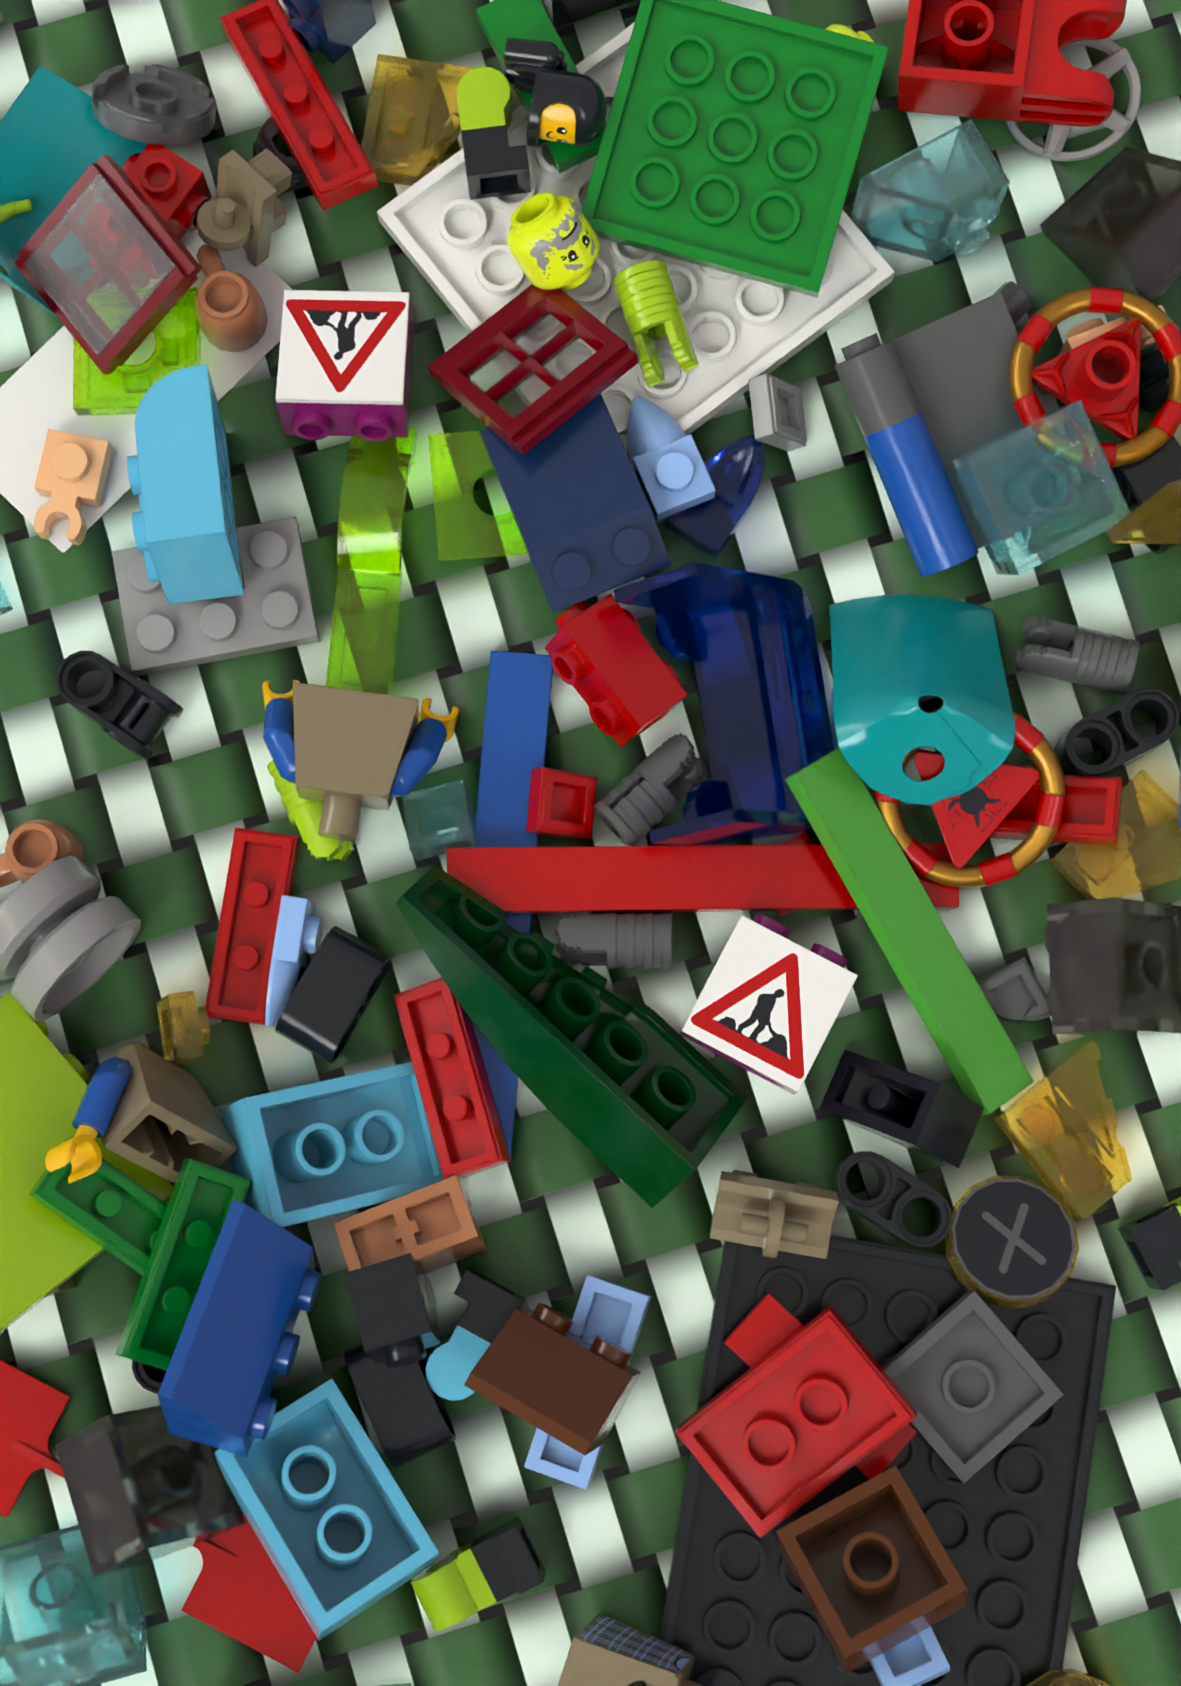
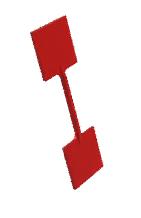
M0 1359V1514L6 1518L9 1517L31 1474L39 1469H48L182 1540L200 1551L203 1558V1567L181 1611L299 1673L317 1637L238 1503L236 1502L227 1522L219 1533L213 1536H202L58 1460L50 1449V1438L72 1396Z

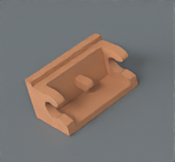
M457 1175L333 1223L349 1271L411 1253L425 1274L488 1250L483 1234L473 1217L469 1197L460 1184Z

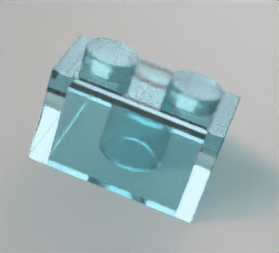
M970 119L861 177L850 219L874 246L938 262L954 252L958 257H964L976 251L990 238L989 232L995 218L1000 213V206L1010 181L974 122Z
M1081 400L1004 431L946 460L996 573L1000 575H1020L1133 518Z
M120 1513L0 1546V1683L2 1686H95L147 1671L145 1610L124 1520Z

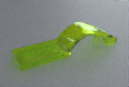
M409 427L408 437H390L384 441H368L359 436L351 437L340 496L337 544L338 572L326 676L327 687L391 695L402 587L403 515L408 477L411 466L414 465L417 438L416 428Z

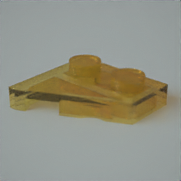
M378 54L361 148L376 174L377 181L412 186L434 169L461 133L456 96L457 85L461 77L474 68Z
M1141 770L1123 786L1118 846L1084 844L1070 841L1049 862L1094 906L1180 879L1181 829H1177L1178 804L1146 772Z
M1093 1040L1084 1043L994 1118L996 1123L1076 1222L1088 1218L1132 1180L1125 1148L1119 1144L1116 1136L1118 1121L1112 1098L1106 1099L1097 1061L1102 1059L1100 1050Z

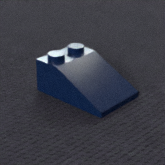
M601 393L525 455H522L519 451H514L491 429L486 428L479 431L553 613L672 565L648 501Z

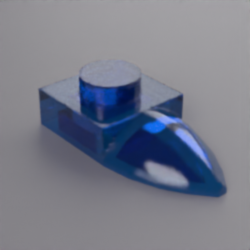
M751 435L736 440L713 454L704 465L716 490L715 497L666 517L664 526L716 559L749 512L751 503L759 489L764 469V443L755 440V436Z

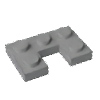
M291 517L237 528L240 563L245 586L243 588L244 595L168 605L160 581L150 583L148 579L144 551L139 552L137 547L111 551L132 672L136 676H143L320 642L297 518Z

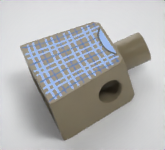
M601 1613L573 1637L558 1686H646L645 1682L651 1686L703 1685L689 1680L695 1662L694 1655Z

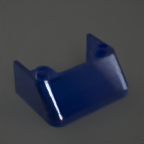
M692 562L615 589L616 603L654 608L657 617L656 634L660 644L675 658L694 663L711 780L694 784L689 789L683 809L685 821L649 830L651 843L716 845L813 831L812 826L785 781L787 777L834 750L813 613L809 599L802 587L790 579Z

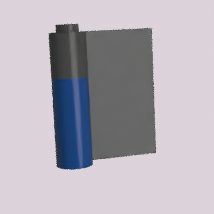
M1002 292L996 293L884 344L880 343L877 333L841 348L845 361L835 365L837 374L921 577L935 574L962 563L978 554L979 548L1084 502L1069 462L1054 456L1041 447L1026 432L1012 405L1009 387V366L1015 341L1019 335ZM1033 384L1034 392L1043 406L1049 421L1053 424L1040 388Z

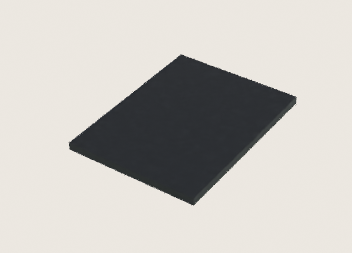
M831 1235L826 1259L778 1251L777 1257L774 1259L763 1257L761 1247L724 1241L696 1411L750 1369L723 1341L767 1292L803 1326L831 1305L879 1365L883 1367L970 1289L974 1290L1064 1394L964 1484L955 1476L918 1431L884 1470L886 1471L895 1465L897 1466L968 1589L966 1607L931 1626L948 1661L950 1671L920 1686H1032L1050 1674L1062 1673L1116 1286L1065 1276L1054 1289L1035 1298L1008 1299L982 1288L966 1274L958 1257ZM689 1451L659 1633L660 1640L695 1656L689 1680L703 1686H881L870 1661L846 1673L781 1553L776 1533L780 1528L870 1480L855 1465L759 1538Z

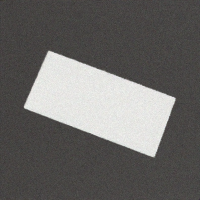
M197 229L192 232L187 230L180 241L198 262L197 252L206 243L198 235ZM243 246L235 250L222 251L218 249L225 271L239 273L247 278L254 285L263 300L268 322L265 333L259 342L245 351L229 352L220 350L208 341L199 325L195 309L197 290L206 278L203 270H201L196 275L198 279L122 366H118L111 375L101 372L72 334L63 326L0 387V494L34 525L37 511L50 501V497L41 496L34 488L48 429L107 440L111 443L114 450L101 506L83 504L81 509V515L86 521L88 530L131 488L127 471V456L137 455L135 417L138 406L150 387L162 377L178 369L207 364L216 398L219 401L280 341L284 290L293 289L264 262L254 267L248 261L246 250ZM164 276L158 280L152 278L142 293L134 287L132 288L144 301ZM109 282L89 301L114 334L135 311L120 290ZM65 518L53 523L49 541L62 553L72 546V543L67 539L70 520Z

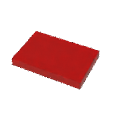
M830 1305L680 1423L675 1433L759 1538H761L917 1417V1410Z

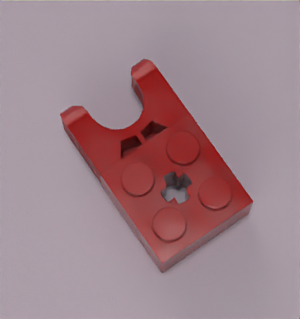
M909 0L898 75L897 111L1078 127L1098 126L1106 121L1113 111L1114 91L1105 75L1098 72L1083 70L1071 65L1063 58L1060 51L1077 41L1109 38L1123 23L1127 0Z

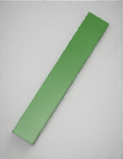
M837 748L787 777L785 781L967 1099L984 1108L981 1116L991 1114L1034 1081L865 784L845 760L840 748Z

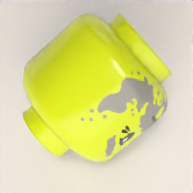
M547 192L532 196L517 207L510 220L512 225L509 228L506 241L511 254L531 284L543 290H555L558 288L571 290L584 283L592 272L591 267L598 257L600 242L577 202L567 196H553V194Z

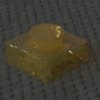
M194 991L168 994L156 1002L164 1059L173 1064L192 1062L203 1056L202 1045L209 1043L210 1026L205 1007L196 1006Z

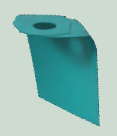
M39 66L0 121V206L27 198L33 204L31 211L17 214L0 224V266L8 272V277L0 272V279L58 318L14 264L19 257L18 252L91 163H96L105 154L110 155L122 169L131 155L134 153L141 154L148 144L124 138L104 128L93 116L91 96L51 71ZM100 197L95 201V203L90 207V209L85 213V215H84V216L81 218V220L79 221V223H80L82 226H83L84 220H85L87 214L89 213V211L91 210V208H92L96 203L102 201V199H101ZM71 231L51 256L63 271L72 270L78 266L87 267L80 275L82 287L94 270L89 265L91 257L88 251ZM102 281L87 298L88 302L93 298Z
M911 594L882 595L829 605L833 670V718L838 746L845 760L871 789L883 795L901 800L906 804L929 806L942 799L958 796L970 791L1005 761L1013 749L1015 719L1012 716L1013 710L992 609L941 597ZM929 695L937 696L943 699V706L935 712L927 713L919 708V698ZM923 746L937 749L943 755L945 764L943 770L936 777L930 780L919 781L906 775L902 763L904 757L911 750Z

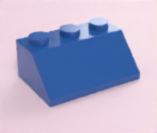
M233 1200L157 1395L169 1434L247 1457L254 1437L264 1440L269 1432L277 1406V1399L271 1398L269 1395L277 1373L288 1375L292 1368L300 1342V1335L293 1334L292 1332L300 1310L311 1312L320 1289L322 1273L315 1271L312 1246L241 1202Z

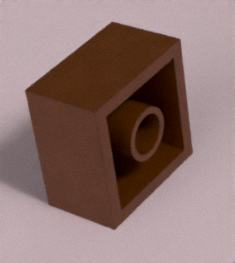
M896 1465L776 1531L780 1551L846 1673L966 1607L968 1589Z

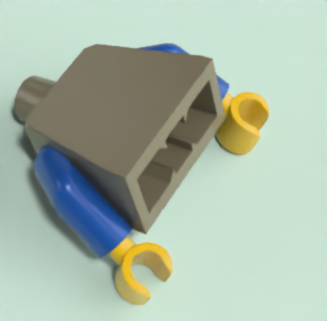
M293 680V689L290 692L276 694L272 692L271 681H265L262 684L265 708L263 739L276 768L283 779L296 784L299 798L323 802L318 835L334 840H357L361 807L389 810L393 797L408 795L437 762L444 743L452 738L459 713V708L453 706L451 713L447 716L433 714L430 711L431 698H425L422 701L419 714V703L416 698L300 683L298 680Z
M133 1041L119 1047L112 1058L103 1061L95 1070L72 1122L74 1128L77 1129L75 1136L50 1148L46 1154L45 1165L48 1171L53 1172L66 1166L71 1161L72 1172L68 1177V1183L71 1184L96 1172L102 1164L101 1150L95 1141L96 1138H101L105 1148L175 1184L183 1159H193L219 1168L238 1148L198 1080L191 1073L152 1052L145 1043Z

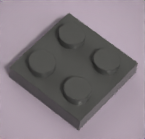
M971 1289L882 1367L917 1410V1417L911 1421V1424L963 1484L1064 1395L981 1297Z

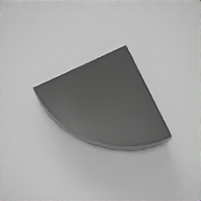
M1025 957L978 982L994 1013L1000 1019L1011 1022H1033L1057 1013Z

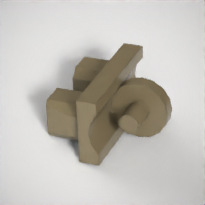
M268 149L263 150L248 162L234 150L221 157L218 166L216 198L205 202L197 215L196 227L198 235L203 242L212 248L222 251L235 250L243 246L246 250L248 261L254 267H257L269 258L271 235L282 227L286 221L287 211L277 196L291 185L292 172Z
M734 1170L733 1172L721 1171L710 1227V1238L761 1247L762 1256L776 1259L778 1251L826 1259L832 1225L839 1202L838 1192L822 1189L821 1185L801 1181L792 1184L759 1178L756 1173L739 1170Z

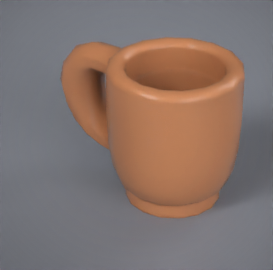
M203 244L196 255L206 276L198 288L195 298V309L199 325L208 341L220 350L229 352L245 351L257 344L265 333L268 322L265 305L260 294L247 278L239 273L225 271L218 249Z
M35 819L22 823L8 837L5 853L0 855V888L18 880L24 883L41 869L68 855L77 856L84 862L83 845L76 834L55 821Z

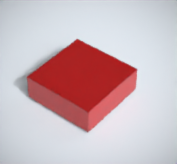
M545 767L531 769L526 832L576 841L591 840L597 777Z

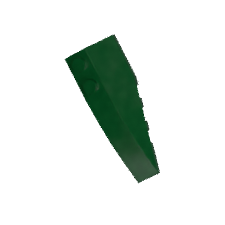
M436 865L410 887L396 902L435 969L467 1015L510 1069L557 1120L651 1208H654L696 1170L748 1099L653 1009L638 999L631 1006L604 989L608 979L588 966L581 973L552 954L555 944L535 931L532 934L518 932L505 923L504 910Z

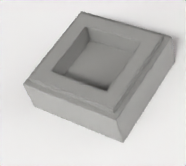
M767 373L749 379L755 440L788 452L805 447L807 436L801 388Z

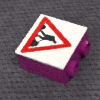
M284 290L275 398L284 435H297L307 440H320L327 436H359L368 441H384L390 437H408L414 345V324L409 292Z
M756 914L753 921L741 915L680 1035L779 1088L795 1094L799 1092L858 975L844 969L848 960L840 954L816 943L813 944L811 950H808L787 939L791 931L777 921L761 914Z

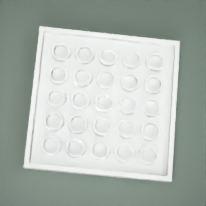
M634 23L575 65L580 74L590 76L601 86L606 97V123ZM523 105L513 111L512 122L507 130L509 147L526 145L531 192L470 200L464 151L462 148L377 211L381 225L468 333H471L531 285V282L511 254L506 241L509 228L512 225L510 220L514 211L532 196L547 192L553 194V196L563 195L574 199L582 210L597 158L596 155L559 173L544 144L539 148L527 146L529 116ZM842 210L817 298L598 237L600 242L598 257L591 267L592 272L588 279L574 289L562 291L628 344V347L635 352L613 279L621 271L638 263L661 260L667 265L699 367L684 372L673 356L672 346L667 336L654 341L665 374V380L662 383L648 388L638 363L601 393L631 462L628 450L627 425L635 397L641 396L664 409L688 436L748 391L749 379L766 373H772L891 283L895 271L844 210ZM549 314L515 342L532 355L565 329L566 326ZM578 338L546 363L544 367L562 380L597 351L581 338ZM506 349L491 360L503 376H506L521 364ZM533 374L514 390L525 404L529 406L551 388Z

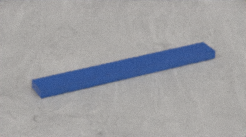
M504 651L490 652L473 848L538 847L539 834L526 832L531 769L545 767L553 675L550 655ZM505 914V923L520 933L531 934L532 914ZM472 1021L509 1156L512 1160L518 1076L510 1069Z

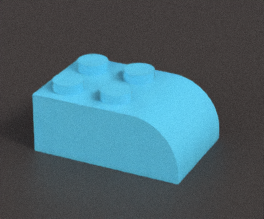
M208 365L185 367L162 377L143 396L135 417L137 455L127 456V471L133 495H139L141 510L139 512H132V526L136 547L139 552L144 551L145 565L150 583L160 581L168 605L244 595L226 430Z
M333 1379L328 1380L274 1414L266 1438L262 1440L254 1437L247 1457L221 1449L215 1451L217 1463L232 1494L318 1641L433 1565L439 1555L436 1546Z

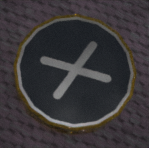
M993 1176L971 1186L953 1207L952 1225L945 1237L947 1259L959 1282L967 1289L975 1290L980 1296L989 1299V1303L1003 1308L1031 1307L1052 1297L1072 1274L1079 1251L1076 1224L1064 1202L1043 1184L1022 1176Z

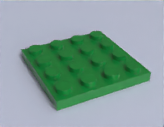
M641 0L583 204V214L597 237L817 298L889 47L718 0Z

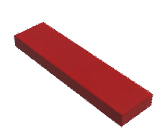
M258 0L220 17L223 30L322 211L378 186L376 174L295 29L292 30L288 26L290 21L279 1Z

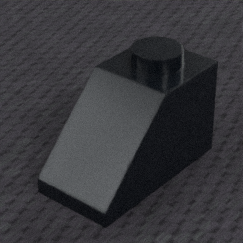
M847 1050L843 1052L820 1106L821 1110L912 1151L957 1168L961 1165L984 1110L980 1105L941 1083Z
M411 1253L345 1273L364 1351L376 1364L385 1361L388 1368L410 1365L427 1356L426 1348L441 1344L431 1281Z

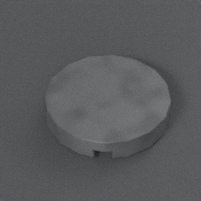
M152 64L145 65L144 73L129 74L130 65H117L100 73L92 84L91 105L93 116L104 128L124 138L146 144L177 145L191 143L207 136L215 125V97L214 99L213 97L209 98L210 89L200 79L182 70Z

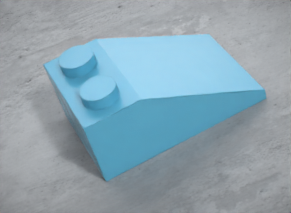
M412 1062L246 1097L219 1109L221 1120L238 1148L230 1156L233 1173L251 1180L244 1204L250 1206L282 1228L391 1201L444 1180Z

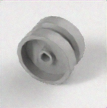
M68 855L52 862L31 876L0 905V980L15 977L11 989L12 998L35 1021L46 1020L58 1014L94 986L118 962L133 943L141 928V919L119 897L108 896L98 899L101 889L100 878L77 856Z

